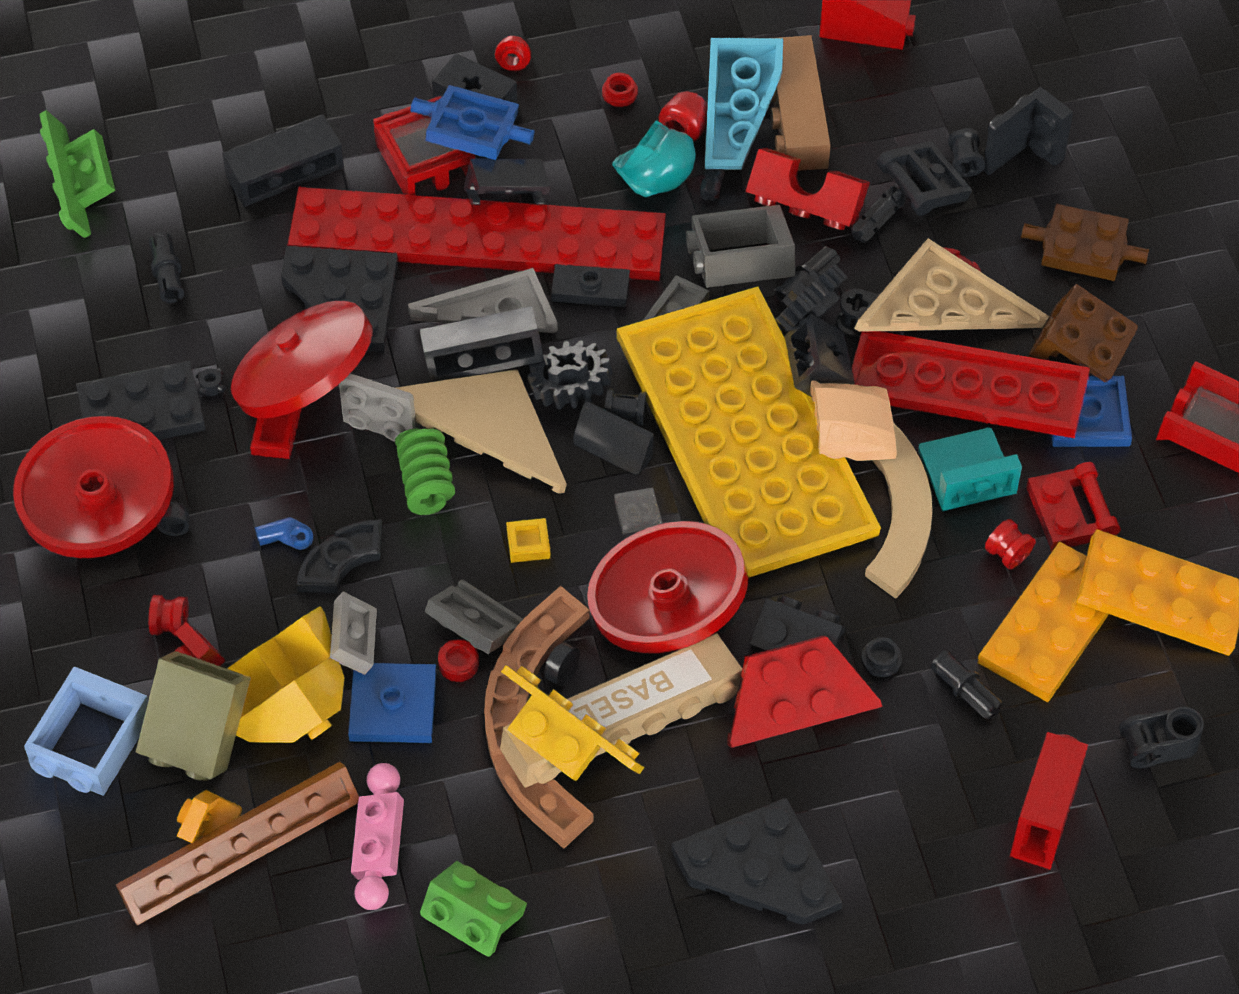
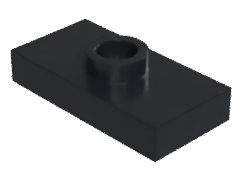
M555 264L551 301L626 307L630 270Z

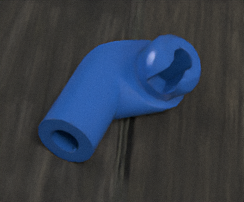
M291 517L254 527L260 546L280 541L290 547L301 550L309 547L313 541L312 530L307 525Z

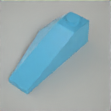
M711 38L705 169L742 170L782 76L783 39Z

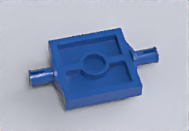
M451 85L448 86L444 96L435 103L414 97L410 111L412 113L431 117V122L426 129L425 141L480 157L496 160L503 145L510 139L531 145L535 133L533 129L514 125L518 115L519 104Z

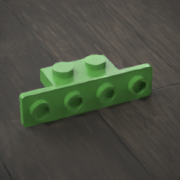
M45 110L39 114L42 123L40 133L47 145L49 154L46 156L47 163L53 171L55 180L53 190L59 198L61 206L59 216L67 229H73L83 238L91 235L85 208L115 191L103 138L93 129L76 140L69 142L65 125Z

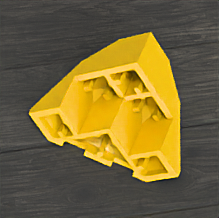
M321 607L304 615L278 635L258 646L227 668L251 677L236 736L248 742L293 743L305 734L312 740L332 726L328 718L341 710L344 675L340 663L330 658L332 635L325 612Z

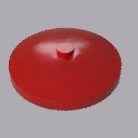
M348 301L322 303L291 316L263 336L242 359L232 379V396L247 415L255 418L279 417L315 402L340 384L362 360L372 339L373 330L371 322L358 305Z
M87 417L56 428L41 438L30 449L22 460L15 477L14 504L24 528L42 547L67 557H102L134 545L156 527L169 507L173 495L174 476L167 452L158 438L148 429L138 423L119 417Z
M679 521L663 523L646 528L627 537L604 556L590 579L587 594L588 605L597 628L613 644L640 653L671 652L689 647L708 638L734 616L742 604L747 591L748 571L740 548L722 530L699 522Z

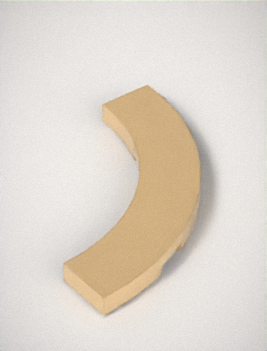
M893 423L897 450L896 459L872 460L879 471L883 472L888 484L892 520L884 545L876 558L866 568L865 577L896 599L917 572L926 550L931 530L932 496L928 477L921 459L904 433Z

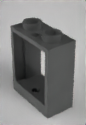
M780 205L692 216V231H686L687 248L689 254L693 253L695 273L702 274L706 288L795 276V244ZM768 243V245L739 248L716 252L709 251L722 248Z

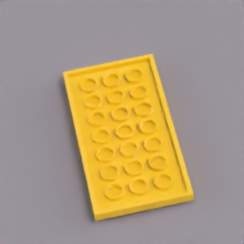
M758 286L617 328V340L642 392L647 393L646 401L704 524L722 530L736 542L742 552L748 571V578L879 536L881 527L846 458L833 459L824 454H819L820 435L816 428L815 402H813L812 397L794 387L785 338Z

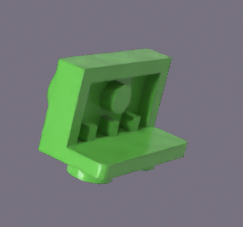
M456 861L430 881L420 914L433 924L489 957L496 951L501 934L523 916L527 903L513 895L508 889L500 887L478 874L473 868Z

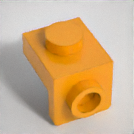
M205 790L195 796L193 800L188 798L184 802L177 817V822L182 824L177 837L193 843L202 836L240 817L242 807Z

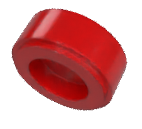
M457 639L447 642L438 653L439 670L445 678L455 682H462L472 678L479 668L477 649L466 640Z

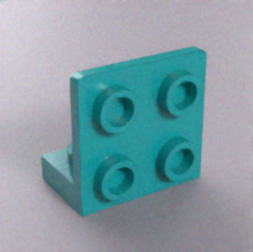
M991 428L919 444V455L942 511L1017 494L1022 465L1017 454L1007 457L1003 456Z

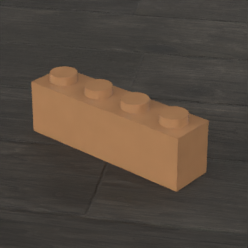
M812 35L779 37L783 39L782 76L771 99V102H774V108L770 110L772 130L778 129L779 135H775V151L801 159L798 171L828 169L830 139Z

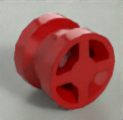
M1007 519L991 533L986 541L985 549L992 555L998 554L1002 558L1003 565L1012 570L1029 556L1036 541L1030 534H1022L1018 530L1016 522L1012 519Z
M153 595L149 608L148 624L150 634L159 636L163 632H172L177 637L175 632L185 622L188 623V598L178 596L174 600H167L162 595Z

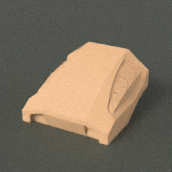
M815 380L811 381L810 393L813 402H815L816 428L820 435L819 454H824L833 459L847 457L856 461L896 459L895 432L887 389L878 386L866 387L836 383L820 384Z

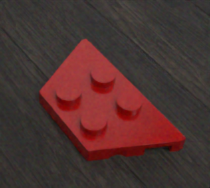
M820 636L745 656L741 673L742 684L737 692L734 705L736 712L731 733H728L727 743L731 748L876 709L882 707V703L828 637Z

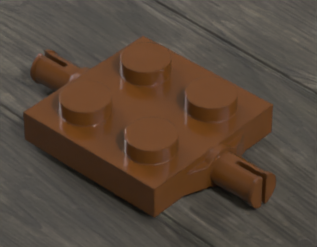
M1056 204L1053 218L1047 224V227L1024 223L1021 238L1043 242L1042 266L1115 281L1118 267L1123 263L1124 259L1146 265L1149 249L1127 245L1126 231L1129 219Z

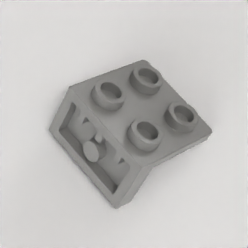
M351 373L339 384L343 422L349 423L352 427L382 434L392 441H395V438L406 430L424 428V426L416 423L414 396L411 393Z

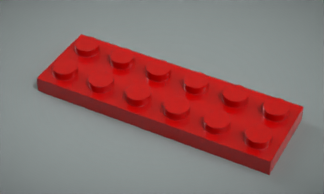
M863 331L853 361L852 372L855 381L854 385L878 386L887 389L890 406L1075 438L1089 380L1090 367L881 331Z

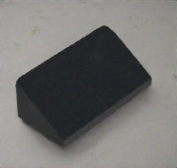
M585 402L576 427L573 444L634 475H640L653 457V433L590 402Z

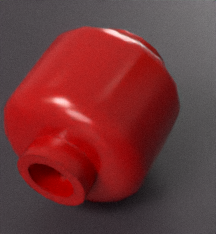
M689 91L680 92L662 108L659 114V122L669 129L672 128L678 132L686 133L693 139L694 143L707 130L708 103L696 93Z

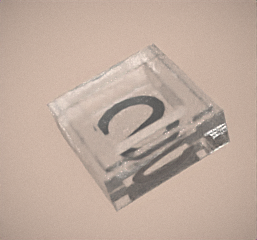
M653 488L614 494V502L623 534L641 531L661 524L662 519Z

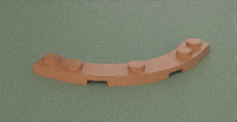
M560 586L518 624L504 643L503 651L497 660L494 670L490 673L486 689L484 714L486 740L490 757L507 793L538 827L561 847L565 848L593 822V813L566 791L555 779L543 784L537 782L524 788L500 750L503 727L513 722L527 703L530 694L503 674L501 670L507 665L517 671L522 665L537 676L553 649L590 618V610Z

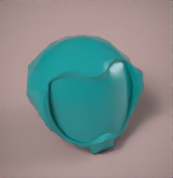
M655 121L637 147L616 157L612 166L630 188L641 196L648 197L657 193L669 192L680 186L693 170L696 156L693 139L686 133L678 132L672 128L669 129L662 123Z

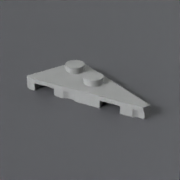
M533 268L408 304V313L411 320L437 323H453L532 306L539 332L554 333L558 331L557 320Z

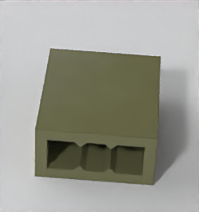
M177 651L159 658L136 753L149 757L148 761L154 765L161 767L175 766L186 770V774L189 777L197 780L207 781L225 772L228 768L251 677Z

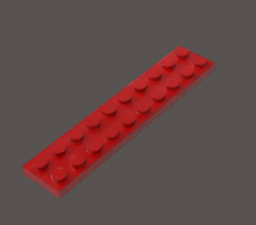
M299 187L288 246L398 253V262L517 271L533 268L535 272L554 273L555 264L630 270V279L660 281L666 213L480 200V205H471L469 199Z

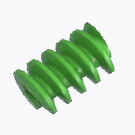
M409 429L400 433L395 438L405 496L407 497V506L411 512L418 515H431L439 512L446 505V501L455 494V486L451 483L453 481L452 472L449 471L450 462L446 457L445 437L441 431L436 429Z

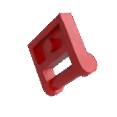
M1092 462L1081 463L1074 469L1028 478L1026 488L1051 551L1054 550L1059 541L1069 547L1090 543L1096 529L1115 536L1121 530L1117 518L1111 516L1096 480L1098 472ZM1082 486L1096 523H1086L1073 487Z

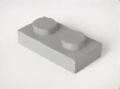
M342 592L336 598L333 610L331 659L364 675L374 665L377 608L345 592Z

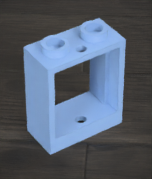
M74 666L24 745L31 768L44 777L51 778L54 775L66 780L73 788L80 792L88 793L93 791L104 796L139 739L148 704L147 695ZM80 704L124 721L96 769L52 751Z

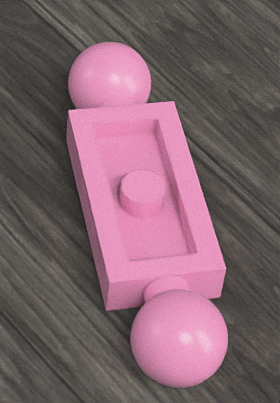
M387 763L377 764L370 769L367 775V785L374 794L359 797L351 873L357 880H360L355 887V899L362 908L367 910L381 908L388 899L389 889L382 877L397 875L404 799L398 792H395L400 785L399 772L394 766Z

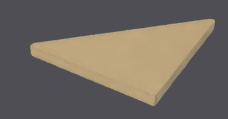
M928 238L860 317L854 329L863 332L1043 328L1050 316Z
M517 369L396 387V389L409 392L414 396L416 423L428 429L436 428L454 437V442L480 455L484 452L503 461L504 467L530 480L533 476L553 486L552 491L558 494L565 492L567 483Z

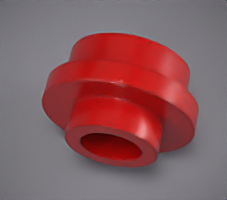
M508 36L497 45L495 58L501 67L517 71L529 64L531 50L526 41L521 37ZM508 54H515V55H517L518 57H512V56H509Z
M614 73L603 84L602 96L612 106H628L636 100L638 87L630 75Z

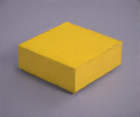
M546 518L506 522L511 563L550 559Z

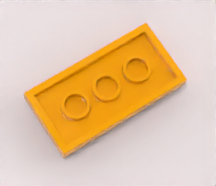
M1096 529L1091 537L1076 603L1227 656L1231 654L1235 649L1239 629V579Z
M1059 541L980 652L977 663L1042 700L1049 702L1109 615L1076 603L1087 556Z

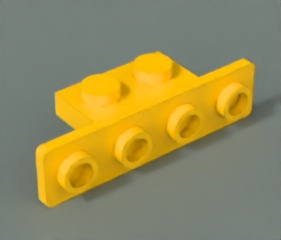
M505 665L501 670L503 674L532 695L507 730L571 779L578 780L601 747L638 774L645 768L635 761L639 755L635 749L621 739H618L615 744L611 743L602 736L606 730L604 726L587 714H585L582 720L569 711L574 705L572 702L554 689L550 695H547L537 687L541 679L521 665L515 671Z

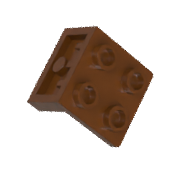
M1075 284L1056 304L1027 357L1046 360L1050 355L1056 358L1061 353L1079 366L1090 367L1091 374L1103 382H1108L1119 365L1138 326Z

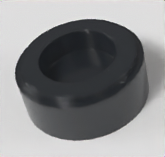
M567 643L557 645L549 655L545 665L546 679L559 686L565 685L577 669L580 659L579 650Z

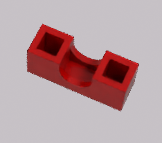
M769 148L758 149L745 191L756 195L754 201L767 206L776 205V202L790 206L789 213L803 218H810L811 214L823 217L824 225L839 230H844L845 225L852 226L858 220L870 184L869 181L839 171H830L827 173L821 190L812 194L806 192L799 185L797 179V171L801 159Z

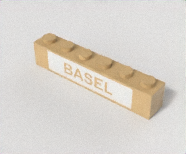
M714 634L694 645L680 649L569 698L568 700L574 704L569 711L581 720L587 714L604 726L606 730L602 736L611 743L615 744L618 739H621L626 744H629L631 740L646 733L648 735L658 733L667 724L680 718L689 719L699 713L702 708L715 702L724 703L729 701L738 692L742 668L720 636ZM510 724L503 727L500 750L524 788L537 782L541 784L547 783L562 772L509 732L507 729ZM601 747L595 756L606 752V750Z

